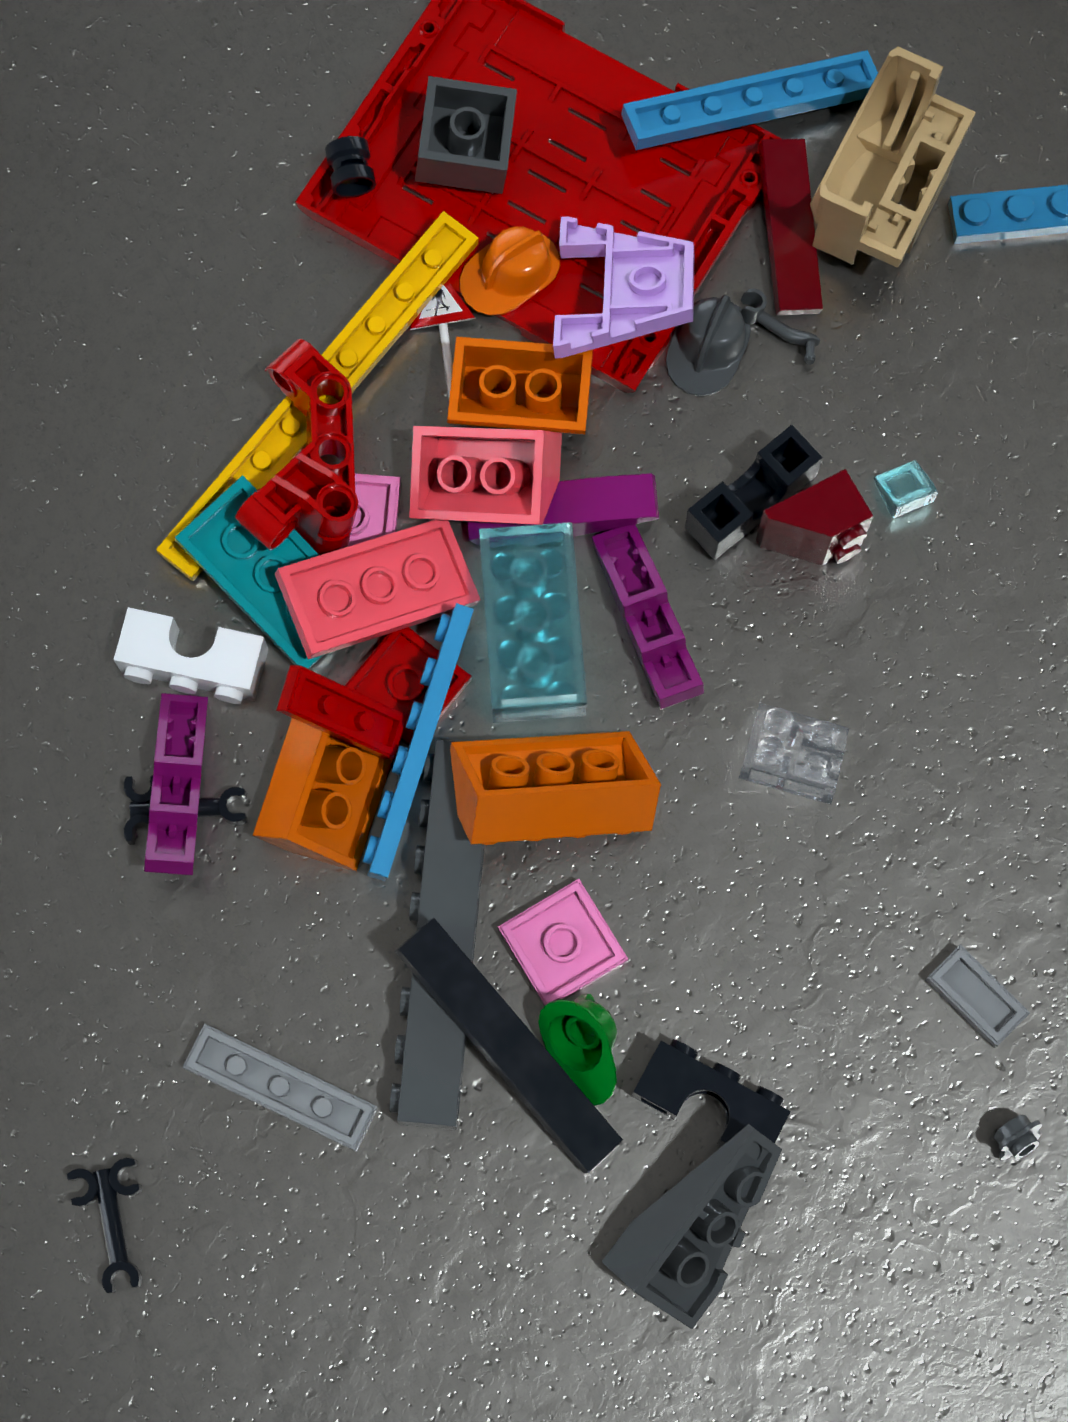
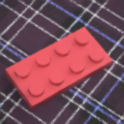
M449 520L429 521L280 567L274 574L308 660L441 617L442 613L446 615L451 614L456 603L472 607L481 600Z

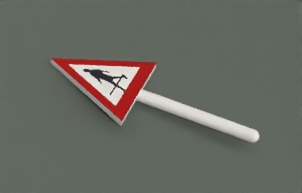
M447 281L411 323L410 330L439 325L448 397L450 398L453 361L447 324L476 318L450 282Z

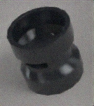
M347 136L327 144L325 153L328 165L333 168L330 179L335 195L340 197H357L367 194L375 188L374 171L367 163L371 156L368 141L365 138Z

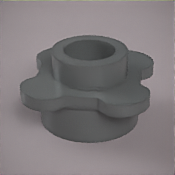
M1020 1115L1000 1127L994 1135L1001 1150L998 1155L1000 1159L1006 1160L1011 1156H1014L1015 1159H1020L1035 1150L1039 1145L1038 1138L1041 1136L1039 1129L1042 1127V1124L1039 1121L1031 1123L1026 1115Z

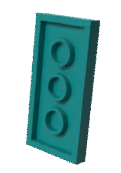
M242 475L175 537V541L294 665H301L310 669L323 655L308 660L274 574L280 567L319 556V554L295 529L277 548L269 551L235 518L237 511L257 491Z

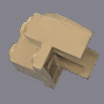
M899 46L889 52L810 203L815 223L818 224L813 247L852 265L859 251L899 268L905 254H910L947 180L954 157L976 114L971 109L935 94L944 66Z

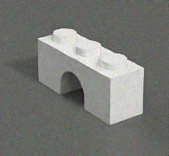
M128 607L114 656V662L119 670L124 673V678L140 684H151L152 679L168 682L171 689L186 694H196L197 689L215 692V698L232 704H241L242 699L256 700L269 650L263 636L218 627L214 644L208 652L199 657H184L178 654L175 649L180 630L173 617Z

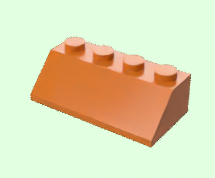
M630 731L451 742L450 753L457 815L470 844L493 845L498 842L540 841L542 839L563 837L584 838L589 835L615 833L626 835L632 832L652 831L661 783Z

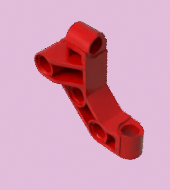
M297 339L266 367L265 372L268 370L275 384L293 401V405L306 416L307 446L261 489L254 492L239 508L235 518L269 551L277 548L295 529L318 554L322 555L348 546L359 503L355 493L352 390L346 377L310 343L303 339ZM324 395L333 396L338 400V403L326 404L319 397ZM327 454L334 455L339 458L341 463L335 465L327 464L320 457Z

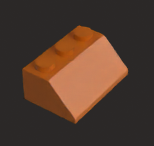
M456 336L447 423L522 430H545L585 435L593 350L564 358H555L553 344Z
M292 718L252 836L285 851L357 871L393 759H383Z

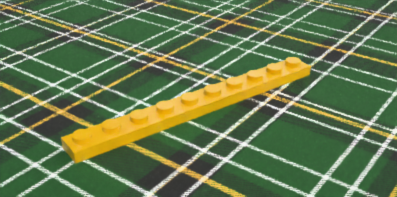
M445 211L440 214L321 354L346 377L350 383L352 393L478 245L479 238ZM324 395L319 397L326 404L338 403V400L333 396ZM286 396L157 547V553L191 581H194L203 569L175 541V537L242 475L259 490L307 446L306 416L293 405L291 399Z

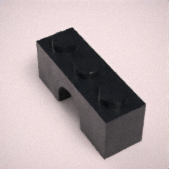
M790 425L757 452L753 464L736 481L728 486L722 481L690 507L687 511L685 528L707 553L716 560L761 522L764 510L795 495L812 481L818 474L823 457L793 425Z
M673 1039L670 1045L660 1041L631 1097L674 1120L687 1099L695 1095H708L715 1098L722 1105L726 1114L725 1128L717 1142L718 1145L723 1146L748 1124L775 1143L791 1112L782 1107L784 1099L781 1096L761 1086H758L756 1092L738 1083L741 1078L740 1074L717 1062L713 1068L696 1060L698 1052L678 1040Z

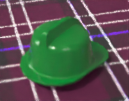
M582 994L573 1001L559 999L549 1002L540 1011L538 1020L546 1050L594 1106L605 1103L613 1095L617 1083L616 1067L612 1055V1049L617 1037V1028L613 1017L601 1004L595 1002L591 994Z

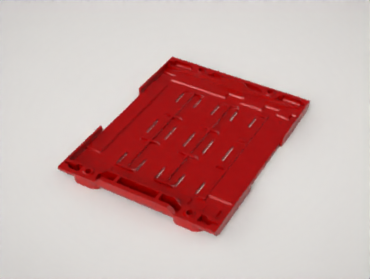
M431 0L338 137L358 136L368 141L371 157L367 163L374 171L375 188L369 193L357 197H340L335 195L330 179L333 168L328 165L327 158L325 157L295 203L311 219L396 266L440 214L445 211L479 238L475 249L448 279L452 287L462 298L460 276L464 266L476 253L493 241V238L488 236V234L496 237L501 231L511 227H525L534 231L539 230L554 243L559 253L560 268L555 279L546 288L536 293L516 309L503 315L494 316L521 330V335L534 343L553 344L555 315L603 313L604 300L580 286L583 285L604 297L605 257L561 258L559 248L561 217L577 218L578 225L596 228L598 223L614 226L615 233L637 237L638 233L621 224L623 222L638 231L694 242L695 296L747 211L754 207L763 193L758 145L764 139L782 138L756 124L635 150L621 116L623 104L689 90V88L677 83L675 91L565 33V22L524 0ZM485 65H487V66H489V67L495 69L496 71H498V72H500V73H502V74L508 76L509 78L513 79L514 81H511L510 79H508V78H506V77H504V76L498 74L497 72H495V71H493V70L487 68ZM429 76L517 89L508 170L502 194L415 181ZM569 110L572 111V112H574V113H576V114H578V115H580V116H582L583 118H585V119H587V120H589V121L595 123L596 125H598V126H600V127H602V128H604V129H606V130L604 131V130L598 128L597 126H595V125H593V124H591V123L585 121L584 119H582V118H580V117H578V116L572 114L571 112H569ZM549 141H551V142H553V143L559 145L560 147H562V148H564V149L570 151L571 153H573V154H575V155H577V156L583 158V159L586 160V161H585V162L582 161L581 159H579V158H577V157L571 155L570 153H568V152H566V151L560 149L559 147H557V146H555V145L549 143ZM661 160H663V161L669 163L670 165H672V166H674V167H676V168L682 170L683 172L689 174L690 176H687V175L683 174L682 172H680V171H678V170L672 168L671 166H669V165H667V164L661 162ZM529 171H530L531 173H533V174H535V175L541 177L542 179H544V180H546V181L552 183L553 185H555V186H557V187L563 189V190L566 191V192L564 193V192L560 191L559 189H557V188H555V187L549 185L548 183H546V182H544V181L538 179L537 177H535V176L529 174ZM745 179H751L753 182H747ZM404 187L418 194L419 196L429 200L433 204L431 205L430 203L404 190ZM641 191H643V192H645V193H647V194L653 196L654 198H656V199H658V200L664 202L665 204L669 205L670 207H667V206L663 205L662 203H660V202H658V201L652 199L651 197H649V196H647V195L641 193ZM508 203H511V204L517 206L518 208H520V209H522V210L528 212L529 214H531V215H533V216L539 218L540 220H542V221H544V222H546V223L543 224L542 222H540V221H538V220L532 218L531 216H529V215L523 213L522 211H520V210H518V209L512 207V206L509 205ZM675 327L593 349L591 374L623 392L634 393L647 371L657 363L667 347ZM652 337L654 341L648 342L645 338Z

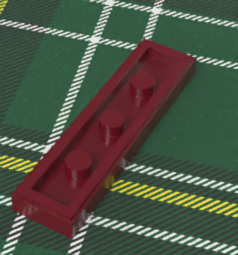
M764 139L758 147L776 315L819 314L823 310L817 248L812 246L815 228L810 207L812 200L805 139Z

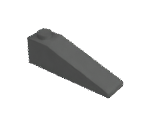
M748 1124L636 1217L611 1248L602 1263L635 1293L690 1329H693L722 1290L728 1276L723 1267L732 1247L740 1248L746 1234L741 1229L742 1223L749 1207L760 1202L782 1149Z

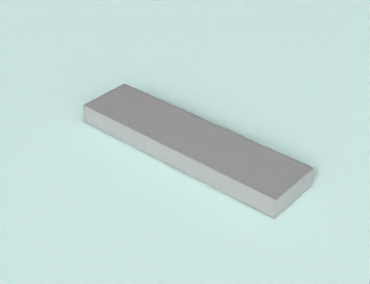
M205 1023L183 1065L184 1069L356 1152L378 1109L377 1106Z

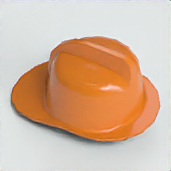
M511 227L503 230L489 245L476 253L464 266L460 276L462 296L466 304L476 312L489 316L506 314L546 288L555 279L560 268L559 253L554 243L539 230L534 231L525 227Z

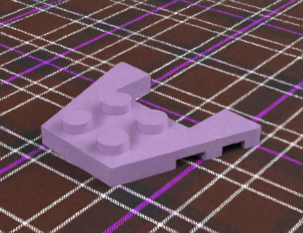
M561 217L559 240L561 258L605 257L603 313L555 315L553 339L555 358L568 357L693 322L694 242L639 231L637 237L615 233L614 226L598 223L596 228L578 225L577 218Z

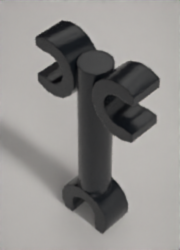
M132 776L126 777L124 781V791L131 800L130 819L124 827V837L129 845H135V833L138 828L149 826L153 776L150 777V789L145 794H137L135 792L136 785ZM231 787L225 790L220 798L199 799L198 817L222 816L224 820L232 825L247 823L245 813H231L228 809L233 800L247 799V792L240 787Z
M131 1158L120 1159L114 1163L112 1168L98 1170L93 1173L79 1168L67 1174L68 1180L85 1179L89 1185V1189L84 1196L71 1199L72 1205L79 1207L89 1206L98 1198L109 1266L102 1276V1285L106 1293L116 1292L114 1278L122 1270L129 1274L132 1288L141 1287L142 1283L140 1270L128 1260L117 1193L125 1196H134L143 1191L140 1184L124 1186L121 1182V1174L125 1169L138 1166L137 1160Z

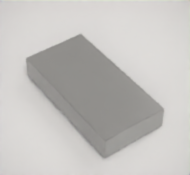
M961 944L925 979L994 1048L1030 1014Z

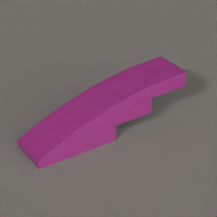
M649 473L559 481L543 525L468 521L469 541L479 545L517 536L524 541L566 532L576 537L658 520L659 510L655 475Z
M636 524L615 528L592 536V543L608 585L660 708L663 709L704 694V684L686 648V639L668 602L667 590Z
M161 693L144 872L193 875L208 697Z

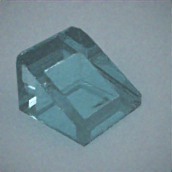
M916 460L874 477V481L892 518L934 502L938 494L934 483Z

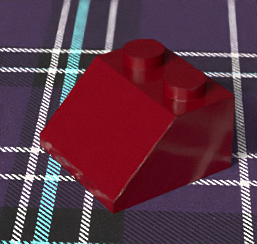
M844 469L764 510L756 542L760 548L818 565H824L834 559L839 564L851 559L861 551L860 546L867 537V531L873 519V514L847 470Z

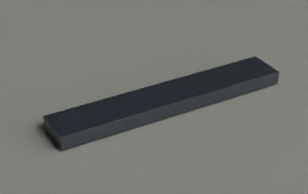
M435 918L430 919L395 950L396 954L583 1173H589L623 1140Z

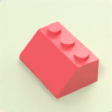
M413 426L409 518L543 525L560 480L562 433L545 430Z

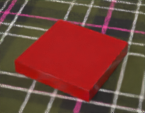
M409 627L389 633L345 686L408 715L407 723L413 702L423 703L428 686L420 684L427 659L430 657L437 660L439 650ZM457 664L439 719L472 680V676ZM405 723L400 740L409 746L414 730L405 728Z

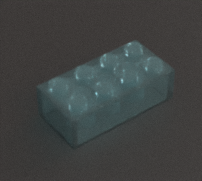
M572 522L479 529L493 723L586 716L587 696Z

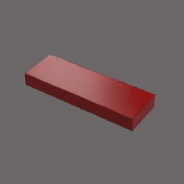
M290 665L276 711L383 759H395L408 716L301 665Z

